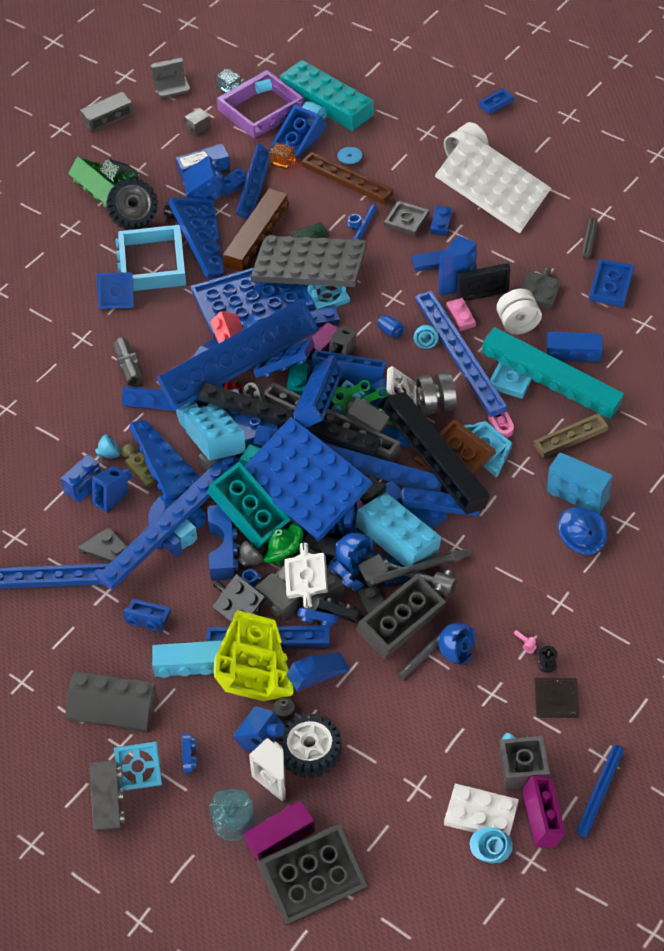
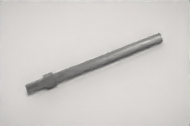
M471 549L454 550L441 557L371 576L369 581L371 584H376L445 563H456L462 558L472 556Z

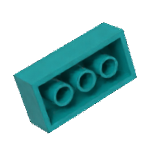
M240 462L209 485L207 493L257 550L269 542L270 537L276 530L286 529L291 521L272 502L269 494Z

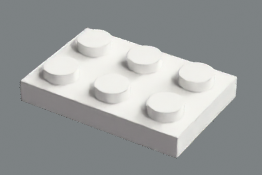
M455 783L444 825L473 833L482 828H496L510 836L519 799Z

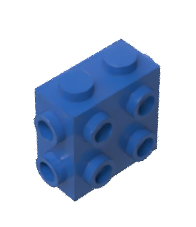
M208 155L182 173L187 198H207L224 186L222 181L223 175L219 170L220 164L216 159L213 160Z

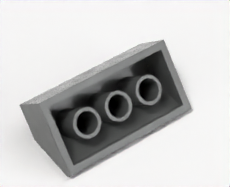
M74 671L68 687L65 719L147 732L157 699L155 683Z

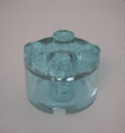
M227 789L214 794L209 806L213 831L227 841H236L244 838V833L254 826L255 823L253 803L248 793L243 790Z

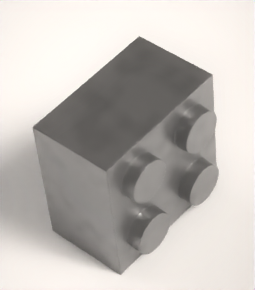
M543 736L500 740L499 758L505 791L523 789L532 775L550 777Z

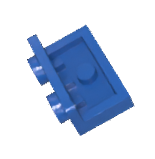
M132 599L129 608H124L123 610L125 623L159 631L164 630L171 614L170 607Z

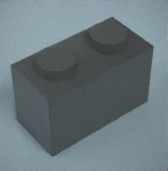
M273 573L255 587V589L268 598L262 606L265 605L275 617L279 616L284 621L301 607V597L288 599L286 583Z

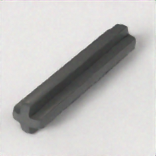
M596 219L588 221L582 258L589 259L591 257L598 224Z

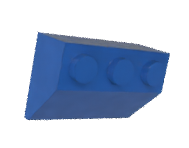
M458 235L440 255V295L457 293V273L477 269V243Z

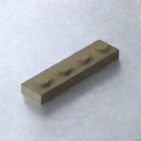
M598 413L534 440L533 446L545 458L608 431V424Z

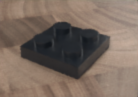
M327 598L326 601L320 599L317 606L325 613L337 615L339 618L357 624L364 618L357 607L349 604L343 607L342 604L331 598Z

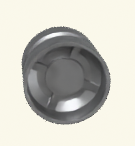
M449 371L436 373L435 384L430 375L416 378L417 401L424 415L437 413L438 403L443 412L456 409V391Z

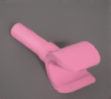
M515 630L514 634L524 642L523 649L527 653L532 654L537 648L535 645L536 640L533 637L527 638L518 630Z

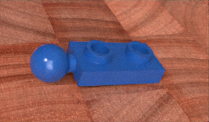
M240 167L222 178L224 186L208 197L217 200L220 198L221 193L228 196L244 186L247 173Z

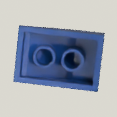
M294 104L271 147L299 158L319 139L327 123L320 114Z

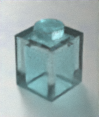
M226 68L216 75L217 89L224 93L241 85V76Z

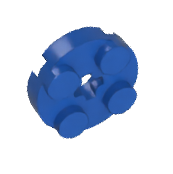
M336 557L330 562L328 568L335 575L338 574L342 577L341 582L346 587H351L356 592L365 585L356 573L346 570L336 560Z

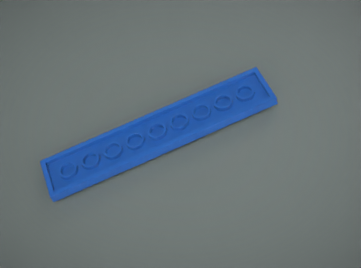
M301 298L156 378L174 411L197 399L198 394L206 383L220 386L319 329L304 299Z

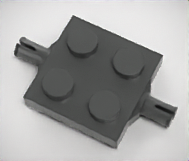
M548 267L544 268L543 274L528 270L521 289H527L532 292L538 307L552 309L562 280L549 277L551 269H548Z

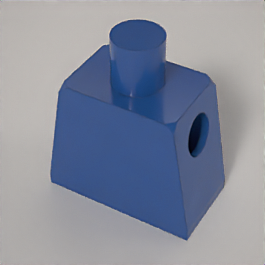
M111 466L92 477V504L106 513L109 512L126 496L128 481L133 477L130 470L124 469L122 471L115 466Z
M254 706L233 737L244 751L255 750L267 738L274 742L277 737L283 736L285 731L284 724L273 711Z

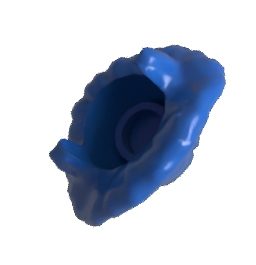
M571 507L561 513L557 528L559 537L569 549L580 555H591L601 551L602 547L605 546L608 534L604 517L594 510L581 507Z

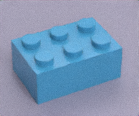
M560 452L549 467L547 492L571 504L594 510L600 514L609 500L613 475Z

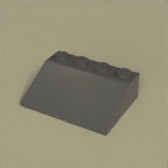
M340 824L327 828L256 861L262 879L286 925L367 887Z

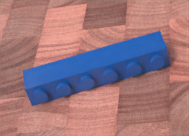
M335 355L315 365L293 413L295 421L304 428L323 421L344 371Z

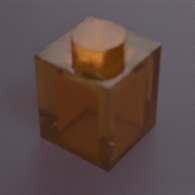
M276 142L269 151V162L272 166L288 170L296 160L294 147Z

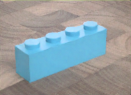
M222 641L152 645L154 677L166 678L169 676L209 675L214 673V660Z

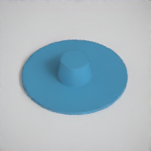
M345 147L338 152L337 157L342 163L354 164L361 160L362 152L355 147Z

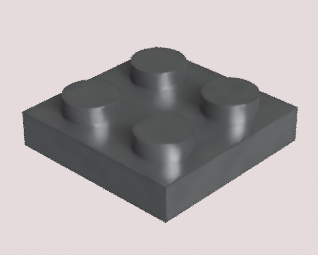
M398 200L385 219L384 227L415 237L428 218L429 210Z

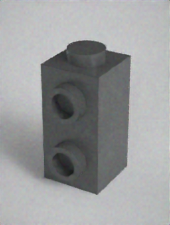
M358 397L354 403L351 401L345 410L347 412L346 417L382 433L389 420V416H387L385 411L377 410L367 400H361Z

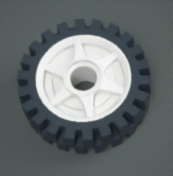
M306 714L301 715L300 720L298 717L293 718V723L291 721L286 723L284 734L279 737L278 744L283 748L284 765H286V769L289 772L292 770L296 776L300 773L303 778H306V774H309L310 778H314V774H318V777L323 776L324 771L329 773L331 767L335 768L340 760L342 744L340 732L334 723L331 724L328 718L324 720L321 715L315 718V714H310V718H307Z

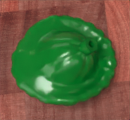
M292 523L286 530H276L269 539L268 550L263 561L265 563L276 562L279 567H283L285 565L284 559L293 557L300 550V544L303 543L304 537L302 527Z

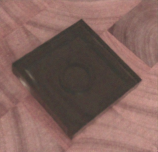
M535 678L536 718L579 717L577 678Z

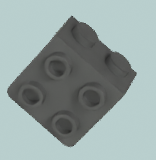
M182 58L150 64L152 80L159 98H168L190 92V87L184 75Z

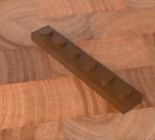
M313 152L302 160L303 167L383 204L394 194V189Z

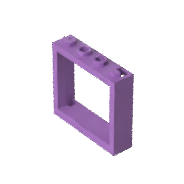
M268 70L217 98L218 111L254 139L285 122L294 104L300 107L304 105V98ZM270 79L272 91L289 104L253 123L233 107L257 94L255 82Z

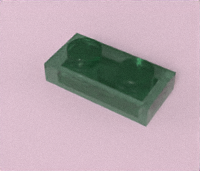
M322 222L290 233L291 237H329V232Z

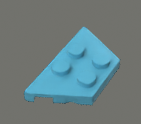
M486 421L474 425H464V427L495 449L496 454L483 467L497 477L511 450L512 442Z

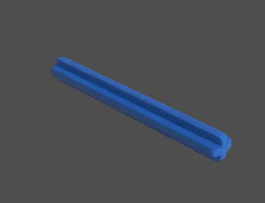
M613 745L577 828V834L582 837H587L623 755L624 748L622 746Z

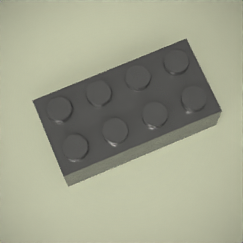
M417 573L360 620L356 632L385 660L442 611L446 601Z

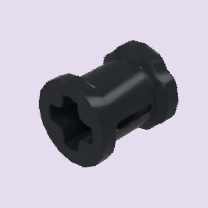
M544 646L539 651L538 667L543 672L549 673L556 668L558 653L554 647Z

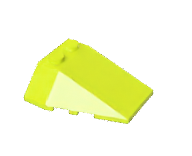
M239 610L236 611L214 660V677L225 692L260 701H269L293 695V685L287 676L289 669L286 661L288 658L286 653H283L281 647L282 640L275 620Z

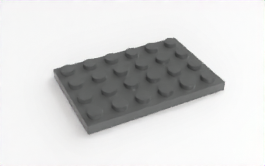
M265 236L251 274V282L356 287L367 248V240Z

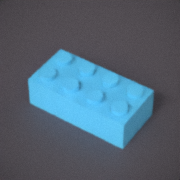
M208 404L206 407H193L189 411L184 412L186 433L209 461L245 452L244 431L222 407Z
M384 492L358 509L355 526L404 567L427 561L438 554L442 537L388 493Z

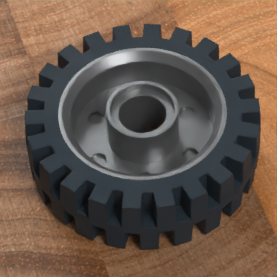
M126 178L119 181L112 187L107 196L106 209L109 212V217L120 228L124 227L126 230L145 227L152 221L158 209V200H156V193L154 194L153 192L154 189L150 188L147 182L144 183L143 180H137V178ZM128 201H133L136 207H130Z

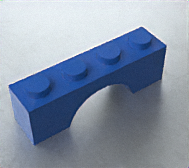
M218 505L208 506L209 532L223 540L222 545L218 549L209 553L211 581L233 579L235 571H238V559H234V555H238L237 543H233V539H237L236 527H233L234 523Z

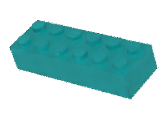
M303 60L280 75V80L304 98V103L314 102L326 109V117L350 131H354L374 115V103L371 98Z

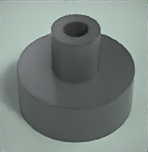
M288 698L278 699L274 704V713L280 720L291 719L295 714L294 702Z

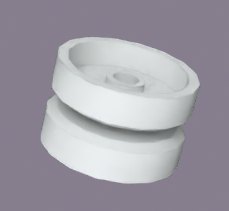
M527 289L512 290L504 294L497 303L496 310L504 328L511 334L527 333L533 330L541 321L542 313L532 292Z

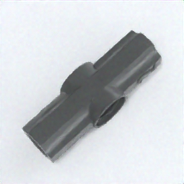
M118 338L113 343V347L117 355L119 369L123 372L128 385L132 387L139 386L143 379L136 354L132 352L128 339Z

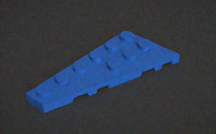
M146 420L131 422L129 429L135 441L140 444L139 450L145 455L144 460L152 477L158 481L157 487L163 492V500L178 499L200 477Z

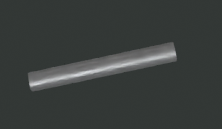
M439 635L397 674L401 680H404L438 647L437 640Z

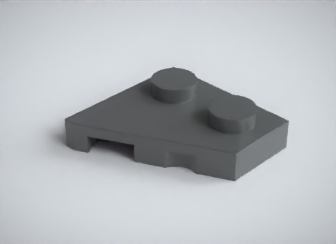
M109 527L78 546L81 554L89 553L94 555L95 559L104 560L109 564L127 548Z

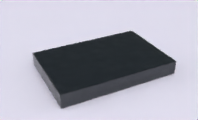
M509 263L457 273L456 299L463 298L464 301L509 292L511 268Z

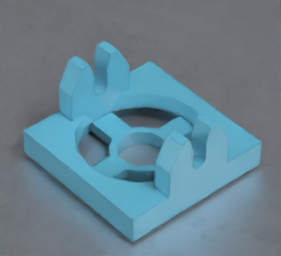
M305 285L316 310L350 303L346 287L334 286L337 289L331 291L327 290L323 285ZM316 289H320V295H317ZM325 293L332 295L330 298L322 297ZM340 294V296L336 300H333L334 296Z
M157 742L114 747L115 761L118 762V766H122L123 772L131 771L136 776V783L129 781L123 774V779H119L120 788L126 791L162 786ZM139 750L148 753L154 761L145 762L140 758ZM133 751V759L130 763L122 765L125 756ZM140 760L144 763V769L141 772H134L132 770V763L134 761ZM147 768H154L151 777L143 782L142 774Z

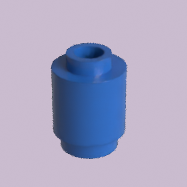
M384 314L377 322L379 329L393 339L402 336L404 332L403 323L391 315Z

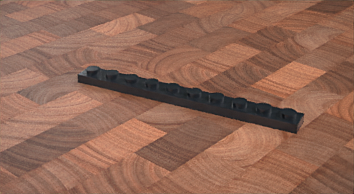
M206 383L198 394V400L252 418H259L261 421L280 427L290 417L294 419V411L209 383ZM320 421L306 428L320 440L372 457L375 456L381 445V439L326 421Z

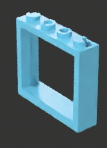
M180 225L118 231L119 238L116 239V248L120 249L116 251L117 261H120V263H117L118 273L127 272L125 245L175 240L178 270L133 275L134 291L187 286Z

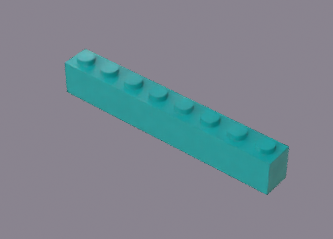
M495 327L483 341L481 353L487 357L501 362L520 374L531 377L535 382L541 383L553 391H557L568 399L582 404L585 408H589L603 417L611 419L622 403L624 393Z

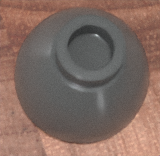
M244 541L240 547V558L238 561L245 567L262 563L264 556L252 544Z

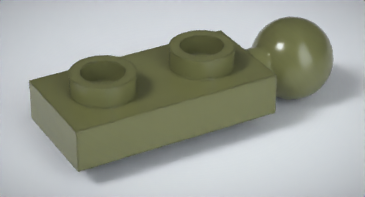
M125 444L121 448V454L124 458H127L125 462L146 490L157 484V479L152 477L144 460L145 455L141 452L136 454V448L132 444Z

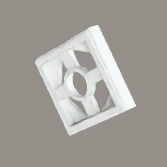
M393 366L388 368L386 386L388 394L386 397L395 395L394 389H398L399 393L404 392L402 390L404 387L407 395L417 406L416 382Z

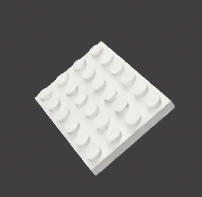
M469 132L466 133L435 175L436 178L519 234L551 190V187Z

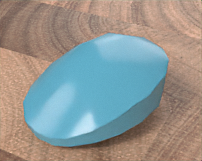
M487 827L477 830L472 835L470 848L474 856L483 862L501 863L511 855L513 843L506 832Z

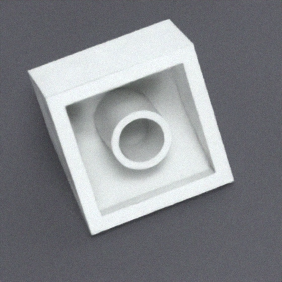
M267 738L249 754L251 775L283 802L286 800L283 748L277 742L273 743Z

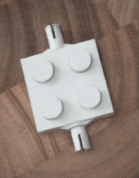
M301 543V554L294 558L285 559L286 595L288 599L303 597V607L308 608L309 606L311 608V596L328 592L326 556L324 553H308V543H304V545Z

